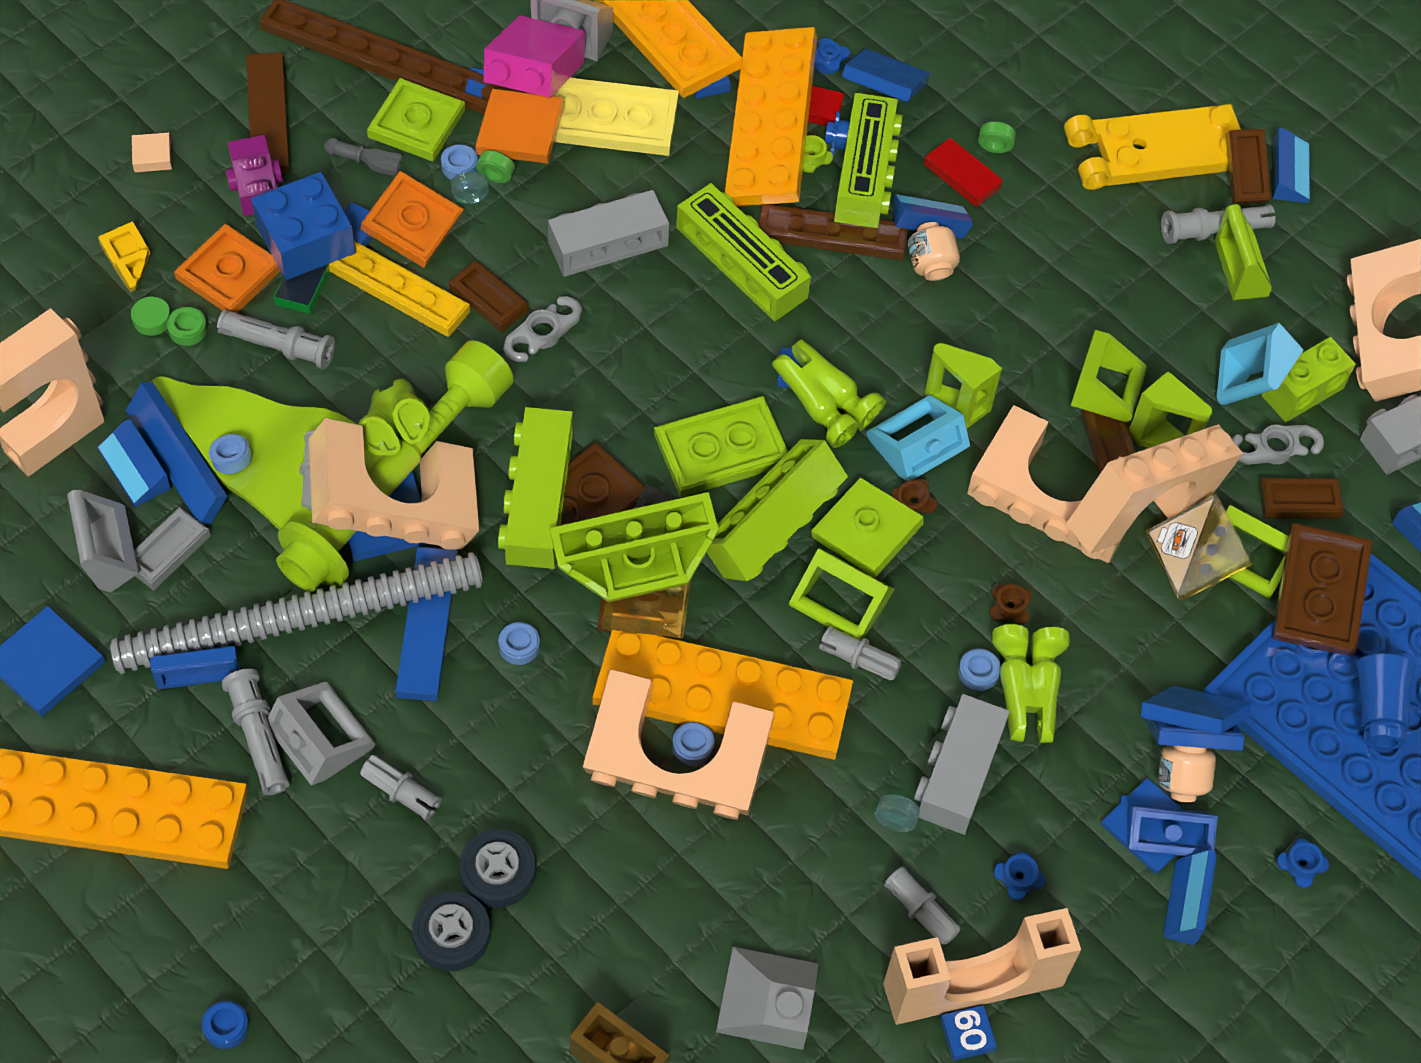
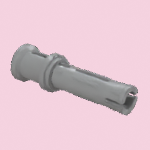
M1271 205L1242 209L1253 229L1274 227L1275 216L1266 217L1267 214L1275 212ZM1194 208L1190 213L1176 214L1174 211H1165L1161 220L1163 238L1167 244H1175L1178 239L1194 238L1197 241L1205 240L1210 234L1218 232L1225 211L1208 212L1203 208Z
M223 310L218 319L217 328L219 329L217 331L219 334L233 336L244 341L283 352V355L292 361L299 358L315 363L317 368L324 370L329 366L334 355L335 338L330 335H325L324 337L306 333L305 329L300 326L291 327L290 329L279 327L268 322L239 315L229 310Z
M255 669L238 670L227 675L222 680L221 685L223 690L230 695L234 707L232 718L237 725L242 727L263 794H278L286 790L285 788L289 787L290 784L268 724L267 717L269 716L270 707L266 700H262L257 685L259 681L258 672Z

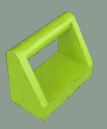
M1238 204L1230 205L1225 210L1214 242L1232 299L1269 297L1272 286L1253 228Z
M1095 330L1071 406L1119 421H1131L1146 374V364L1111 334ZM1099 367L1129 375L1122 399L1096 378Z
M938 343L934 346L924 392L926 396L931 395L962 413L967 429L991 411L1002 368L989 357L944 343ZM945 368L962 383L960 390L942 385Z
M1167 372L1142 393L1129 432L1132 440L1138 445L1151 448L1185 436L1166 420L1168 412L1192 418L1186 435L1206 429L1212 409L1170 372Z
M1229 505L1219 525L1224 526L1226 531L1229 526H1232L1280 553L1286 554L1288 541L1286 534ZM1213 534L1199 561L1204 564H1210L1218 572L1270 599L1281 582L1285 557L1273 578L1269 581L1219 553L1213 556L1208 555L1206 552L1207 547L1211 544L1218 546L1223 536L1217 537Z
M818 548L796 588L789 606L826 627L832 626L862 641L887 604L894 588L829 552ZM823 570L874 597L859 625L806 597Z

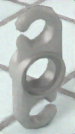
M568 296L557 299L558 305L572 308V313L569 315L558 314L556 304L549 305L546 310L542 309L532 312L525 322L506 337L503 347L505 355L512 361L526 362L529 359L528 354L525 352H515L513 345L517 343L528 344L530 354L537 353L540 348L545 349L554 346L563 334L579 322L582 312L579 302ZM539 323H547L553 327V331L547 335H538L532 329Z
M1307 424L1293 426L1271 425L1262 433H1249L1245 436V440L1251 443L1255 450L1251 453L1242 451L1243 454L1238 461L1246 465L1261 463L1282 464L1288 461L1291 456H1305L1308 454V448L1299 442L1300 437L1306 436L1314 440L1311 452L1316 455L1323 449L1324 439L1318 429ZM1236 434L1232 441L1239 448L1243 437ZM1278 438L1286 444L1287 449L1275 451L1268 446L1267 439Z

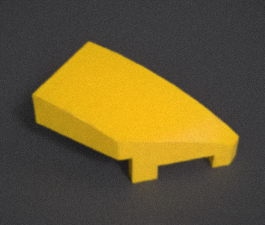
M132 221L98 237L99 244L130 292L137 289L151 257L147 245Z

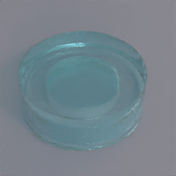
M465 172L456 175L451 180L452 197L456 201L466 204L482 201L489 193L486 176L478 172Z
M894 794L883 796L879 800L875 812V817L880 824L898 832H909L915 829L920 815L918 806L912 800Z

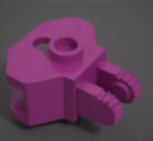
M265 135L227 142L232 168L226 169L230 192L238 191L243 216L254 214L251 203L252 197L276 189V183L283 182L278 160L271 161Z

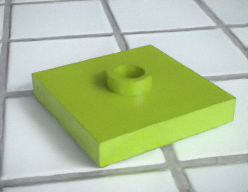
M400 78L367 128L368 138L434 162L465 112V102Z
M860 477L811 530L814 540L876 578L924 523L922 515Z

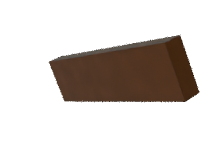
M282 52L247 54L250 138L265 135L271 161L278 160L281 174L290 173Z
M762 204L759 228L768 237L776 239L780 244L901 261L904 259L908 229L895 227L894 221L879 219L878 228L834 222L835 213Z

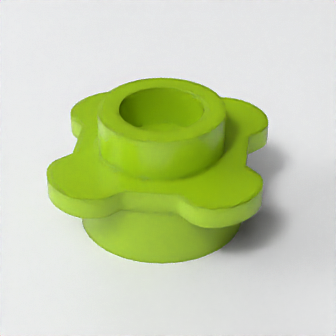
M808 135L806 136L803 171L812 173L820 165L830 164L833 160V154L827 151L826 142L821 137Z

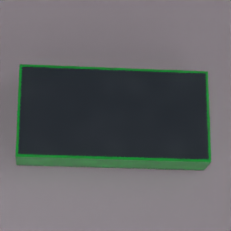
M329 264L289 280H285L283 277L274 295L275 305L311 314L330 274Z

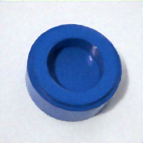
M221 1001L212 1005L205 1012L202 1019V1029L207 1041L211 1045L219 1049H230L239 1045L246 1038L249 1031V1021L244 1009L239 1004L232 1001Z

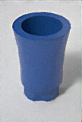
M1396 654L1364 656L1356 662L1361 693V726L1364 729V743L1369 747L1384 750L1401 748V745L1407 742L1406 731L1409 729L1411 688L1416 663L1408 657Z

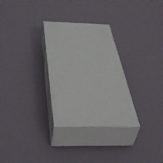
M179 507L134 549L138 574L135 577L154 591L211 536L209 529Z

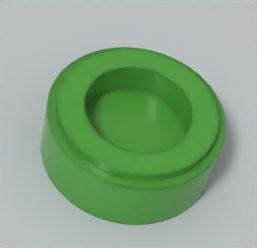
M988 122L980 128L978 143L989 152L1005 153L1014 147L1016 132L1005 123Z
M487 150L481 153L476 168L484 178L496 183H506L510 181L515 165L507 156L496 151Z
M153 296L145 297L133 305L131 318L135 329L139 333L153 336L161 334L168 329L167 320L171 313L168 304L163 299Z
M181 307L169 315L167 328L170 338L175 343L182 346H191L199 343L206 336L207 324L205 316L197 308Z

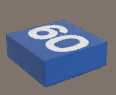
M984 1005L941 1015L940 1022L952 1061L995 1052L997 1046Z

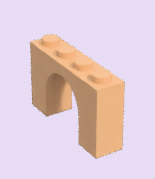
M1421 239L1351 258L1352 274L1347 275L1349 290L1352 296H1354L1355 304L1350 306V313L1353 323L1358 329V335L1353 337V344L1357 356L1361 359V367L1356 368V375L1361 389H1367L1375 402L1421 390V335L1407 339H1395L1383 334L1384 324L1390 312L1405 299L1421 294Z
M51 308L0 343V410L3 413L39 387L51 382L44 394L31 407L0 428V443L4 453L28 477L105 422L100 409L103 401L93 387L96 379L86 365L89 357L78 341L82 338L81 333L69 318L62 320Z
M1013 405L972 473L967 494L974 497L982 505L999 509L1009 514L1015 521L1029 524L1045 532L1051 539L1064 541L1080 549L1086 556L1100 559L1109 564L1123 537L1118 544L1089 554L1066 525L1081 501H1061L1046 495L1034 484L1029 474L1028 466L1043 442L1048 421Z
M325 418L310 436L312 523L328 525L336 530L350 529L366 532L368 535L375 537L389 536L400 538L409 543L422 542L433 544L447 550H462L479 532L473 448L436 441L420 461L422 501L420 503H403L385 495L369 477L365 466L363 426Z
M1218 424L1108 462L1066 525L1089 554L1118 544L1137 516L1152 501L1171 520L1209 500L1243 453Z
M610 669L583 764L586 773L592 774L591 781L609 787H615L616 781L633 785L632 792L651 798H656L657 792L674 796L673 803L688 808L697 809L698 803L715 807L714 814L729 819L738 820L739 813L749 816L775 719L774 712L733 701L720 749L712 761L703 768L691 773H670L655 766L644 754L641 744L642 727L653 691L652 681Z
M1067 908L1025 917L1018 934L1013 940L994 951L969 959L945 961L938 937L894 947L883 983L895 1025L1062 987L1081 951V947Z

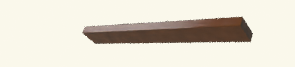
M274 0L259 20L260 29L391 80L398 82L402 78L465 102V108L485 115L492 89L528 93L484 82V75L286 0ZM468 79L486 85L481 90L482 98L465 92Z

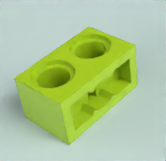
M1329 337L1301 353L1279 388L1262 393L1261 396L1286 423L1343 390L1356 363L1332 337Z

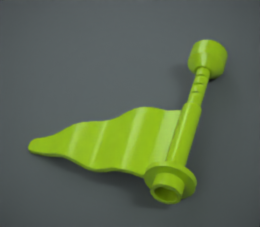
M470 340L446 363L445 374L448 391L429 411L430 422L428 430L423 439L417 444H409L404 439H401L399 452L390 456L376 455L364 449L365 466L368 475L376 487L389 497L420 463L421 455L466 406L490 408L510 388L514 381L512 371L495 350L479 341ZM163 376L150 381L154 383L178 422L220 482L246 500L279 529L278 539L284 551L276 558V562L283 574L295 585L310 592L314 591L321 583L329 587L332 585L340 587L348 578L349 571L345 561L338 552L357 531L350 529L336 530L328 525L312 523V511L301 504L303 476L299 473V468L304 463V436L306 432L316 430L325 418L351 424L356 423L340 413L325 408L288 406L229 386L190 385ZM228 434H237L244 437L252 452V459L249 465L242 471L234 474L218 472L214 468L209 456V449L212 443L219 437Z

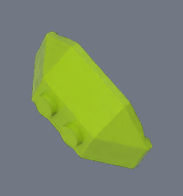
M709 492L549 528L559 569L607 602L689 584L719 531Z

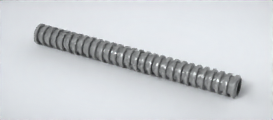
M470 552L467 558L462 559L461 555L455 556L456 560L449 561L448 558H445L442 564L437 565L436 561L430 562L431 566L425 568L423 564H420L417 570L412 571L411 567L405 568L406 572L400 574L398 570H395L392 576L387 577L386 573L380 574L379 579L375 580L373 576L367 578L368 581L363 583L360 579H357L354 585L349 586L348 582L342 583V588L336 589L335 585H332L329 591L324 592L320 588L317 589V594L311 595L310 591L304 592V597L298 598L297 594L292 595V600L286 601L282 597L279 598V603L273 604L270 600L266 601V606L262 607L257 603L253 605V609L248 610L245 606L241 607V612L237 613L232 609L228 610V615L222 616L221 613H215V618L209 619L208 616H203L200 622L190 619L189 624L184 625L182 622H178L175 628L165 625L162 631H158L156 628L151 629L150 634L140 631L137 637L133 638L130 634L125 635L124 640H119V638L115 637L112 638L110 643L113 663L116 671H119L120 674H125L128 668H132L133 671H138L141 665L150 668V657L216 649L219 646H222V648L229 647V644L235 643L236 646H241L244 640L254 643L257 637L266 640L269 634H273L274 637L280 636L282 631L291 634L294 628L299 627L300 631L305 630L306 625H312L313 628H316L319 622L324 621L325 625L331 624V619L337 618V621L341 622L344 620V616L349 615L353 619L356 618V613L360 612L365 616L369 615V610L375 609V612L378 613L381 612V607L385 606L390 610L394 609V604L400 603L401 607L407 605L406 601L413 600L415 604L419 603V598L425 597L426 601L432 599L431 595L438 594L439 598L444 597V592L450 591L451 594H456V589L463 588L465 592L469 591V586L475 585L476 589L481 588L483 580L477 556Z

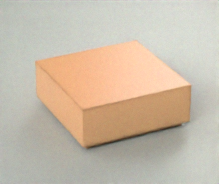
M169 133L132 135V165L134 172L172 170L171 139Z

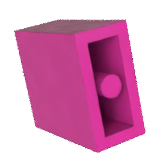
M518 16L484 48V82L551 98L584 64L585 30Z

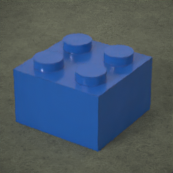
M322 172L251 198L256 227L285 280L356 254L352 226Z

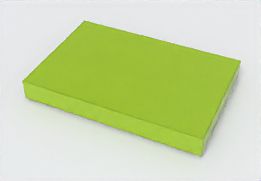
M764 396L654 427V436L680 498L769 472L788 453Z

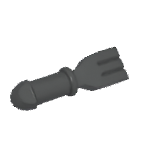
M331 138L324 143L325 151L331 156H341L355 160L356 163L363 161L367 163L371 170L381 174L395 176L401 165L400 162L403 160V155L399 153H391L380 149H365L362 145L355 146L341 142L337 138Z

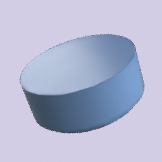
M463 144L452 145L442 153L441 167L443 174L447 178L454 181H465L477 173L476 164L478 157L475 150Z
M228 434L219 437L212 443L209 449V456L214 468L218 472L234 474L242 471L249 465L252 459V452L244 437L237 434Z
M524 622L511 623L504 627L499 635V652L503 659L511 664L524 665L530 663L539 653V634L530 624Z
M981 648L972 649L963 655L958 675L961 682L967 688L974 691H986L997 683L1001 665L998 658L992 652Z
M685 723L674 733L673 753L685 765H702L713 755L714 735L702 723Z

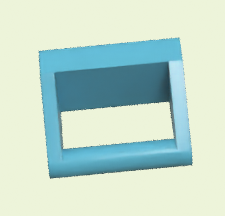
M1280 323L1227 341L1221 350L1217 400L1221 405L1279 388L1303 352L1301 346ZM1264 371L1263 377L1246 382L1250 375Z
M931 395L866 432L869 441L898 476L905 481H911L970 447L963 414ZM928 413L934 419V421L899 441L890 437L891 434Z

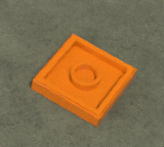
M492 89L475 146L477 155H481L483 151L491 150L499 152L510 159L548 164L564 108L563 98L553 96L549 98L530 93Z
M399 171L362 221L360 230L425 268L462 216L464 209L404 172Z
M224 224L174 271L176 280L222 311L229 310L238 313L281 271L272 254L227 224Z

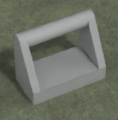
M82 490L70 491L67 497L81 567L98 589L111 593L138 574L125 505Z
M328 682L279 696L267 718L272 735L311 786L327 780L375 746V742ZM321 701L352 742L334 748L307 714L306 710Z

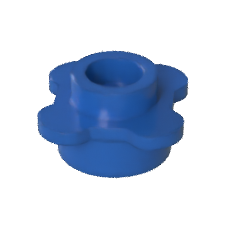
M822 38L819 40V46L816 48L814 65L821 73L834 74L841 69L843 60L850 57V50L845 46L840 47L830 38Z
M840 112L836 113L835 123L828 122L825 142L826 144H832L831 152L833 156L835 149H846L850 121L839 120Z
M1297 839L1288 853H1281L1277 858L1278 867L1281 870L1288 871L1295 878V884L1301 888L1310 887L1313 883V878L1318 873H1325L1329 867L1328 860L1323 857L1321 850L1305 839ZM1303 860L1307 865L1301 866L1299 861Z
M1017 852L1008 859L1006 864L999 863L994 869L995 878L1004 883L1008 889V896L1016 901L1024 899L1025 894L1033 888H1042L1045 883L1044 874L1039 872L1037 863L1026 852ZM1021 873L1023 879H1018L1016 874Z

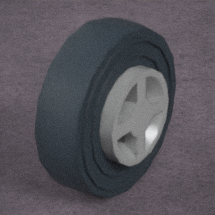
M493 829L478 834L467 843L460 856L459 877L463 889L479 903L486 907L503 908L516 904L528 894L535 882L537 863L531 846L521 836L509 830ZM502 871L504 873V875L500 874L492 876L495 872Z
M459 891L442 892L430 897L418 909L412 923V939L419 956L430 966L443 971H460L474 965L485 954L491 940V922L484 906L473 896ZM449 935H459V937L456 936L454 938H449V940L447 939Z

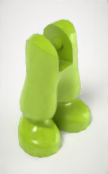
M802 339L792 346V353L802 368L785 354L778 356L772 363L777 373L798 396L810 417L816 423L827 427L826 440L832 448H838L853 438L857 428L861 431L867 427L886 404V399L881 394L875 392L860 398L857 395L855 381L831 364ZM837 408L843 410L846 414H840Z
M401 378L393 381V386L383 391L380 388L375 390L371 398L368 415H365L358 423V425L363 426L364 449L376 455L390 456L397 454L400 450L399 433L407 443L417 444L423 439L428 430L430 414L427 405L423 400L416 397L413 387L406 379Z
M1016 624L999 626L992 632V642L998 652L1005 658V662L1000 667V677L1006 709L1010 711L1007 718L1010 740L1023 742L1026 732V713H1037L1038 743H1052L1054 740L1057 696L1061 669L1054 662V659L1069 647V632L1059 627H1045L1034 632L1030 639L1032 666H1030L1026 662L1029 644L1028 629Z

